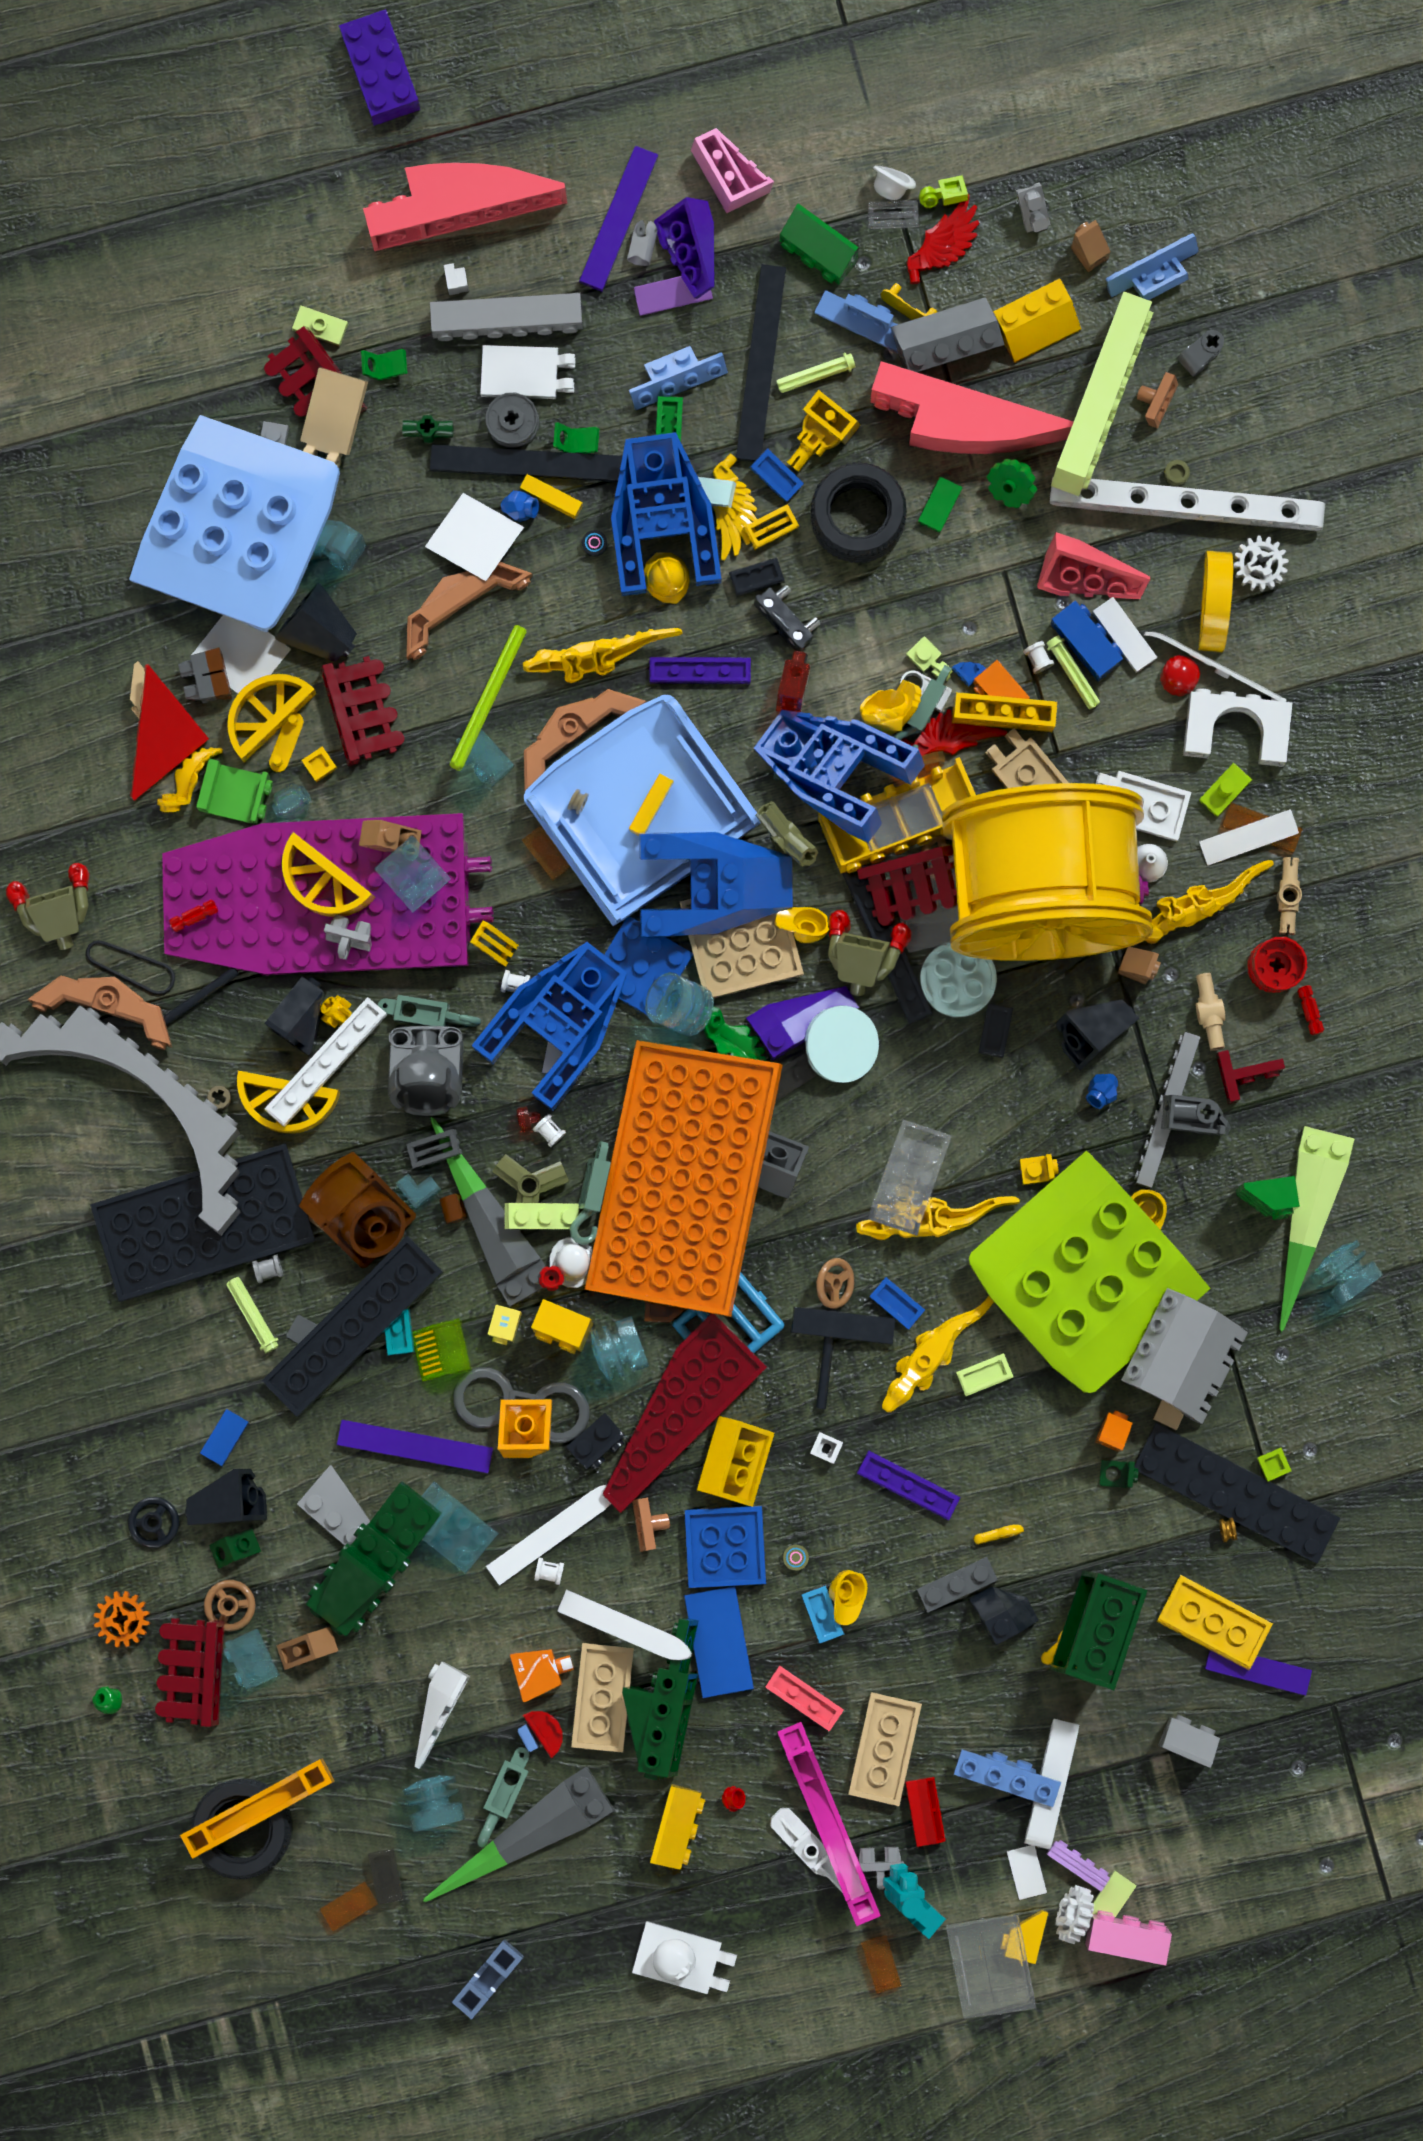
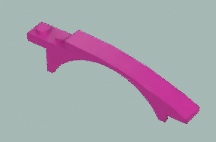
M802 1722L778 1731L786 1756L815 1822L856 1926L880 1917L881 1915Z

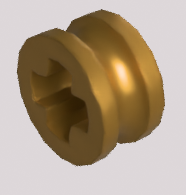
M1229 1518L1227 1522L1223 1519L1219 1520L1223 1542H1227L1228 1539L1237 1540L1233 1518Z

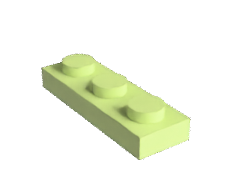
M505 1203V1229H570L572 1222L579 1215V1204Z

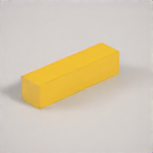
M528 474L520 486V491L531 495L533 498H537L538 501L574 519L577 518L583 507V502Z
M659 773L629 827L630 832L639 836V833H646L674 784L673 780Z

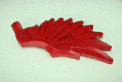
M969 194L968 201L960 202L948 218L944 214L938 224L925 231L924 244L916 253L907 258L910 284L920 283V271L932 269L933 267H949L951 262L958 261L959 256H965V251L963 250L972 247V243L969 241L977 238V233L972 232L980 223L978 220L969 223L977 209V206L973 205L966 211L969 204Z
M948 709L944 717L943 713H939L936 720L931 718L930 723L926 725L925 731L921 733L915 743L906 738L901 741L911 746L914 744L918 745L920 754L924 758L936 752L954 755L962 749L977 746V741L1005 736L1007 731L991 728L990 726L952 723V710Z

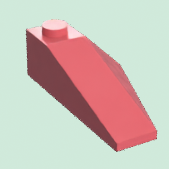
M1056 532L1046 552L1037 588L1059 596L1084 594V597H1093V594L1108 595L1110 598L1141 599L1150 581V576L1081 540Z

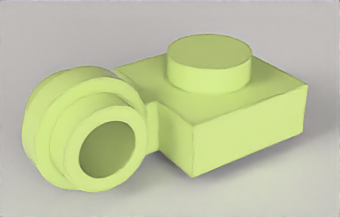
M925 636L906 653V656L923 673L932 667L931 673L936 679L944 665H947L943 661L940 664L936 662L942 656V653ZM952 670L950 671L946 681L951 678L950 674L953 672Z

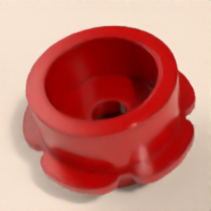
M547 1266L540 1271L539 1283L543 1288L546 1287L549 1291H555L559 1285L563 1284L564 1275L561 1274L559 1267ZM549 1276H553L554 1280L550 1281Z
M731 1786L725 1789L722 1795V1803L725 1808L731 1812H736L745 1805V1793L741 1788Z

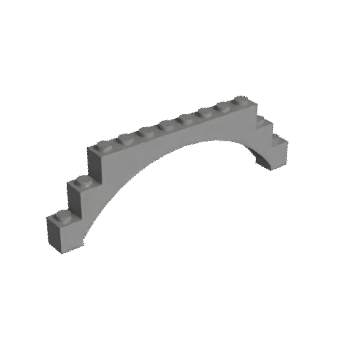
M79 1006L61 1029L62 1024L50 1015L46 1018L42 1014L38 1016L24 1034L13 1024L6 1026L3 1022L0 1023V1061L6 1066L11 1060L31 1056H75L113 1066L136 1078L154 1091L177 1116L194 1149L202 1184V1212L199 1214V1218L222 1236L240 1214V1210L236 1207L238 1202L227 1193L224 1197L222 1196L240 1174L236 1167L238 1162L228 1154L224 1157L222 1156L240 1134L236 1128L237 1122L228 1115H225L224 1118L216 1112L218 1108L206 1099L202 1102L196 1097L199 1093L188 1084L183 1087L177 1082L179 1077L168 1068L165 1071L157 1066L159 1064L158 1060L149 1053L145 1056L138 1051L140 1047L130 1038H127L125 1041L118 1036L120 1031L109 1022L107 1025H104L98 1020L101 1016L90 1007L85 1010Z

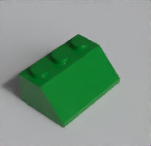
M799 203L796 205L780 233L781 246L791 254L795 252L802 257L801 261L809 268L815 267L821 271V276L828 282L833 283L834 281L840 285L857 263L858 247Z
M1295 1176L1243 1183L1236 1189V1195L1265 1217L1272 1216L1273 1220L1286 1219L1291 1214H1294V1210L1300 1207Z

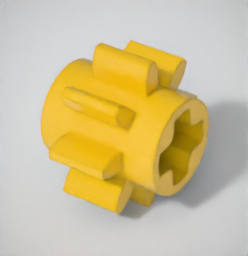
M339 995L335 998H327L321 1005V1012L324 1014L321 1020L333 1028H336L337 1025L341 1026L351 1016L352 1012L348 1008L352 1004Z

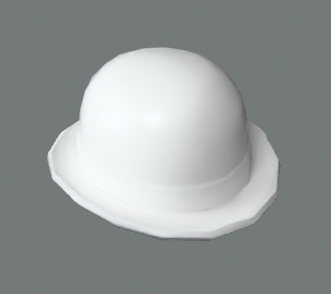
M882 166L873 167L877 171L874 188L880 196L886 199L898 200L907 189H914L916 187L914 179L901 171Z
M566 1237L556 1243L549 1257L550 1267H559L561 1274L564 1275L562 1285L567 1288H579L586 1285L593 1249L589 1244L580 1245L576 1243L572 1237Z

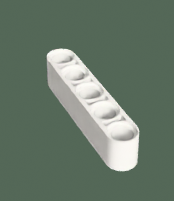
M1053 1719L1040 1775L1060 1781L1061 1785L1053 1807L1033 1801L1024 1841L1025 1844L1049 1850L1051 1848L1078 1735V1724Z

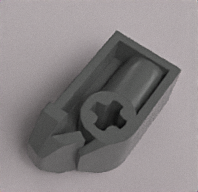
M1179 1095L1164 1096L1161 1129L1228 1136L1231 1126L1223 1116L1224 1114L1219 1105L1213 1100ZM1203 1109L1204 1111H1207V1116L1201 1114L1200 1110Z

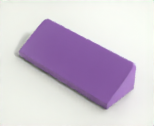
M681 276L634 287L640 316L713 299L711 290L698 299L694 298Z

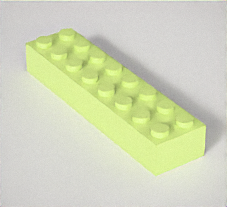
M1123 292L1056 467L1051 484L1052 487L1076 496H1080L1082 488L1087 490L1134 363L1141 349L1142 342L1149 328L1154 313L1149 311L1152 304L1151 301Z

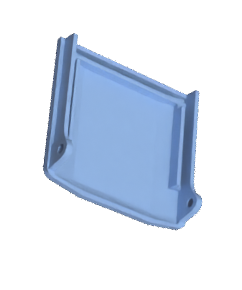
M200 415L183 444L141 541L129 580L244 622L260 631L268 632L277 624L296 594L329 517L340 476L338 466L332 461Z
M671 695L659 696L629 710L554 762L524 794L526 805L612 926H615L690 875V859H639V836L629 831L631 823L659 773L673 780L674 784L646 833L718 832L741 839L761 824L755 816L757 813L701 736L680 704ZM576 789H579L581 794H589L588 800L579 815L576 814V810L572 809L570 811L567 809Z

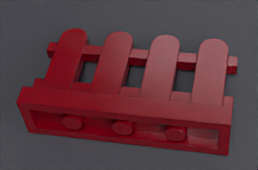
M303 326L296 331L299 338L295 340L294 337H291L287 340L290 345L276 356L273 352L269 354L268 358L270 360L264 366V371L267 375L277 376L280 373L285 381L279 386V391L283 396L289 397L295 393L300 401L294 405V412L300 417L307 416L313 392L311 391L305 396L300 389L314 378L316 379L318 369L324 368L342 374L311 330ZM309 350L314 356L312 360L306 355ZM301 358L305 365L290 376L286 368ZM364 402L360 414L368 409Z
M369 656L363 657L362 663L345 666V663L342 662L338 663V669H334L333 664L329 663L322 665L321 669L348 766L358 764L360 756H364L365 760L372 758V753L388 749L390 754L396 753V747H400L404 742L403 733L400 731L391 732L389 726L390 723L395 722L398 713L393 707L384 708L382 700L389 697L391 689L385 683L377 684L375 676L383 672L384 665L378 659L370 660ZM369 679L370 686L352 690L350 682ZM339 685H344V693H341ZM375 702L377 710L359 714L357 706ZM348 708L351 709L352 716L350 717L347 716L346 709ZM382 726L384 734L366 738L364 730ZM354 732L358 734L359 740L357 741L354 740Z
M953 845L941 846L857 869L859 880L869 879L870 885H866L867 892H872L876 910L872 911L873 917H878L879 923L886 926L893 924L895 920L894 912L896 911L899 912V916L903 920L913 919L916 914L915 906L918 905L923 914H933L937 909V900H941L942 906L946 909L955 908L958 904L957 889L955 888L951 869L955 867L954 862L949 863L948 859L949 856H953ZM928 862H932V868H928ZM910 867L911 873L907 874L906 868ZM889 873L891 879L886 880L885 874ZM932 874L935 875L939 891L937 894H934L930 878ZM910 880L914 881L918 899L913 900L909 884ZM888 886L893 887L896 905L891 903Z
M171 1618V1623L163 1624L159 1630L161 1637L170 1639V1649L161 1650L158 1654L159 1662L163 1665H169L168 1675L160 1676L156 1682L160 1690L167 1691V1701L158 1702L155 1706V1712L161 1717H166V1722L170 1723L174 1722V1718L191 1719V1724L196 1725L201 1720V1726L205 1727L218 1725L225 1621L213 1620L205 1625V1620H197V1624L193 1625L179 1624L180 1618ZM178 1640L196 1641L195 1651L179 1650ZM177 1666L194 1667V1677L176 1675ZM202 1668H204V1677H202ZM175 1692L193 1693L192 1702L175 1701Z

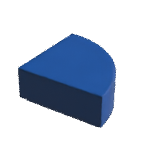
M960 662L952 667V670L967 687H970L973 684L974 678L986 669L983 665L974 662Z

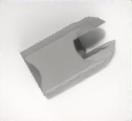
M640 220L636 223L627 260L630 263L639 266L650 265L657 236V227L652 221H649L647 224L646 237H644V221Z

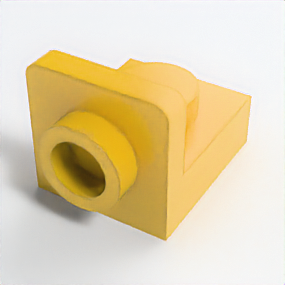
M1051 1154L1019 1160L1023 1185L1050 1182L1055 1179L1054 1175L1059 1174L1057 1159L1052 1160Z

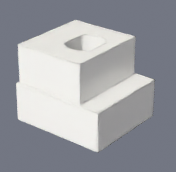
M454 263L444 265L449 295L468 292L465 268L455 269Z
M819 1432L810 1454L834 1464L843 1442ZM826 1443L831 1446L827 1454L822 1452V1448Z

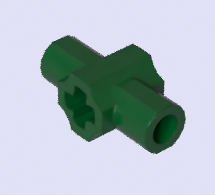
M423 415L419 421L403 420L402 434L403 437H421L424 443H433L437 437L453 438L454 423L453 421H435L432 415ZM427 425L432 427L430 433H425L424 431Z

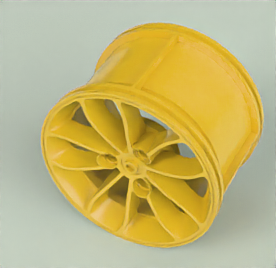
M1059 783L995 790L962 799L948 806L942 813L943 834L952 840L959 917V920L950 927L952 950L968 957L988 960H1053L1111 952L1136 945L1148 939L1153 934L1152 914L1148 909L1139 906L1140 884L1136 826L1144 819L1142 797L1134 791L1116 786Z

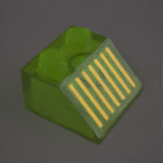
M459 1318L412 1331L422 1382L472 1370L463 1326Z

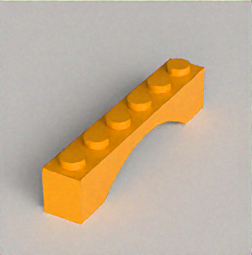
M323 1758L180 1836L193 1859L335 1782Z

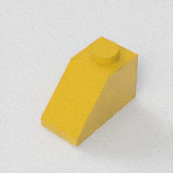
M1040 1910L1010 1928L1009 1934L1004 1933L1000 1949L1005 1950L1004 1955L1006 1957L1036 1964L1048 1912Z

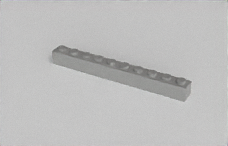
M1187 1032L1180 1035L1178 1040L1180 1047L1179 1050H1175L1173 1056L1175 1062L1174 1065H1170L1168 1071L1170 1078L1169 1081H1165L1163 1087L1165 1089L1164 1096H1182L1200 1036ZM1163 1095L1160 1096L1158 1102L1161 1105L1159 1111L1156 1110L1153 1118L1156 1120L1154 1126L1151 1125L1148 1133L1151 1135L1150 1140H1146L1144 1146L1146 1150L1145 1155H1141L1139 1161L1141 1165L1140 1171L1137 1170L1134 1180H1136L1135 1184L1149 1189L1153 1186L1170 1133L1168 1129H1161L1164 1106Z

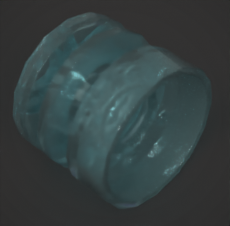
M668 972L657 978L650 987L646 997L645 1010L652 1022L690 1037L698 1034L709 1022L713 1012L714 999L711 991L705 986L689 981L687 978L676 973Z
M1358 1239L1352 1243L1340 1246L1325 1257L1319 1267L1314 1270L1317 1276L1326 1270L1330 1273L1328 1277L1321 1281L1323 1284L1333 1280L1337 1282V1285L1330 1294L1339 1306L1349 1301L1383 1275L1374 1261L1365 1265L1360 1263V1260L1367 1254L1366 1250H1363L1356 1256L1352 1251L1361 1245Z
M631 1316L616 1322L617 1334L612 1335L606 1325L602 1327L606 1338L600 1339L596 1329L590 1331L592 1337L591 1347L598 1367L608 1381L614 1380L611 1371L613 1367H617L620 1377L624 1376L622 1365L624 1363H628L633 1372L649 1367Z
M439 1775L419 1780L403 1789L404 1795L416 1793L417 1799L406 1801V1805H419L420 1809L409 1816L413 1833L465 1819L462 1803L449 1802V1797L459 1792L458 1788L447 1791L445 1786L456 1782L455 1775Z

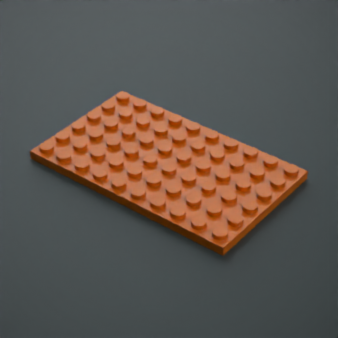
M636 1041L585 1290L728 1317L732 1316L783 1065L664 1044Z

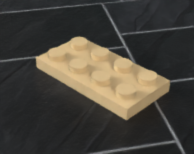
M582 1643L571 1747L623 1753L627 1711L622 1691L623 1687H630L634 1648Z
M871 1692L848 1795L896 1806L900 1805L922 1704Z

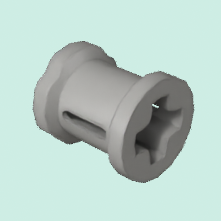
M274 1255L272 1259L262 1262L252 1261L258 1283H262L264 1279L274 1276L283 1277L278 1255Z

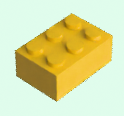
M543 1299L531 1328L535 1332L537 1339L549 1344L554 1340L559 1342L561 1349L575 1354L576 1350L582 1352L594 1323L588 1317Z

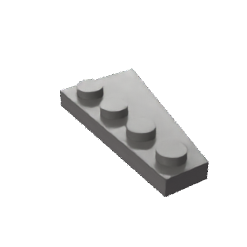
M332 1465L326 1469L297 1503L344 1545L347 1543L351 1545L356 1539L353 1534L362 1523L367 1525L370 1522Z

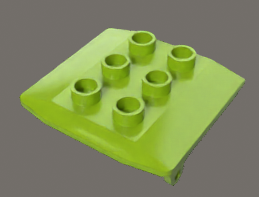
M1087 1150L973 1250L969 1256V1265L993 1302L1052 1368L1085 1393L1096 1392L1132 1359L1167 1288L1196 1301L1211 1289L1181 1252Z

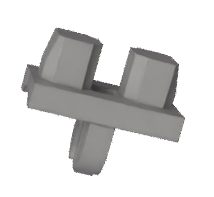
M1040 182L1029 188L1016 190L1026 232H1039L1047 229L1051 224Z
M335 915L331 924L325 925L326 940L339 943L337 953L340 959H347L351 947L370 952L372 947L370 938L371 924L358 921L355 931L347 929L349 924L348 918Z
M884 1847L885 1861L875 1862L874 1848H860L859 1864L863 1872L876 1871L878 1890L885 1888L883 1886V1878H885V1871H890V1865L904 1863L901 1861L898 1847Z

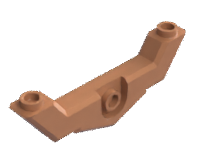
M499 562L486 581L469 571L443 577L423 603L422 608L408 616L407 660L411 658L417 660L427 652L425 649L429 644V630L497 585L510 590L516 588L518 590L524 589L531 583L532 573Z
M607 689L595 699L589 698L558 707L537 737V741L524 750L525 791L545 772V763L610 715L613 714L620 717L629 710L647 703V701Z
M61 975L27 999L32 1003V1008L42 1012H46L47 1009L54 1010L65 1001L141 1024L144 1026L146 1037L149 1041H152L151 1046L161 1050H165L166 1047L173 1048L162 1009L159 1006L145 1002L143 998L116 977L80 978L74 980Z

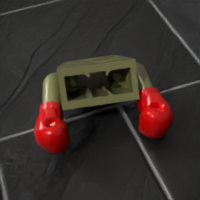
M73 863L69 867L68 876L72 883L71 886L31 898L26 887L18 881L9 883L6 888V897L13 905L15 911L18 912L23 926L34 935L42 936L45 942L56 939L60 950L71 948L74 945L71 934L79 932V925L84 922L89 906L87 891L90 874L87 867L81 863Z
M836 910L831 913L828 920L830 931L828 957L834 969L838 972V978L841 981L851 983L850 993L855 996H862L865 994L866 986L874 987L877 981L884 980L894 969L899 955L903 953L904 948L911 941L912 931L908 925L898 923L892 930L891 943L849 934L848 932L851 928L849 915L843 910Z

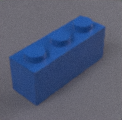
M1074 601L1053 617L1050 625L1061 638L1065 639L1064 642L1096 681L1099 682L1122 663L1123 657L1121 655L1123 652L1116 643L1113 642L1111 644L1105 637L1107 633L1099 623L1094 624L1090 619L1091 613L1084 604L1079 605Z

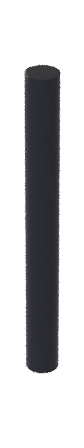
M235 968L229 969L164 1015L166 1026L239 975Z
M827 1308V1311L837 1312L838 1309ZM824 1337L816 1402L817 1409H826L834 1345V1338Z

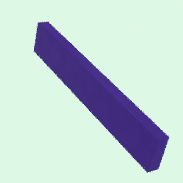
M638 146L634 147L579 280L581 284L603 292L658 160V154Z
M341 1420L337 1441L339 1446L483 1473H489L493 1448L347 1420Z

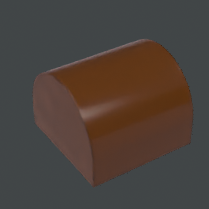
M452 1194L439 1199L446 1224L467 1219L461 1195Z

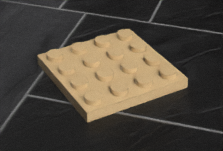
M691 899L681 901V909L691 908ZM777 913L718 934L688 935L705 1001L804 975L793 932L780 929L775 925Z

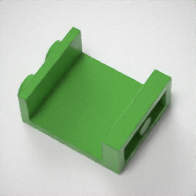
M209 759L196 807L200 812L258 825L259 819L263 820L265 817L267 805H264L265 796L271 793L273 781L270 780L267 772L258 774L221 765L219 761Z

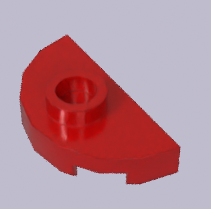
M531 1711L524 1714L523 1717L549 1756L553 1758L563 1742V1731L559 1722L551 1714L544 1711Z

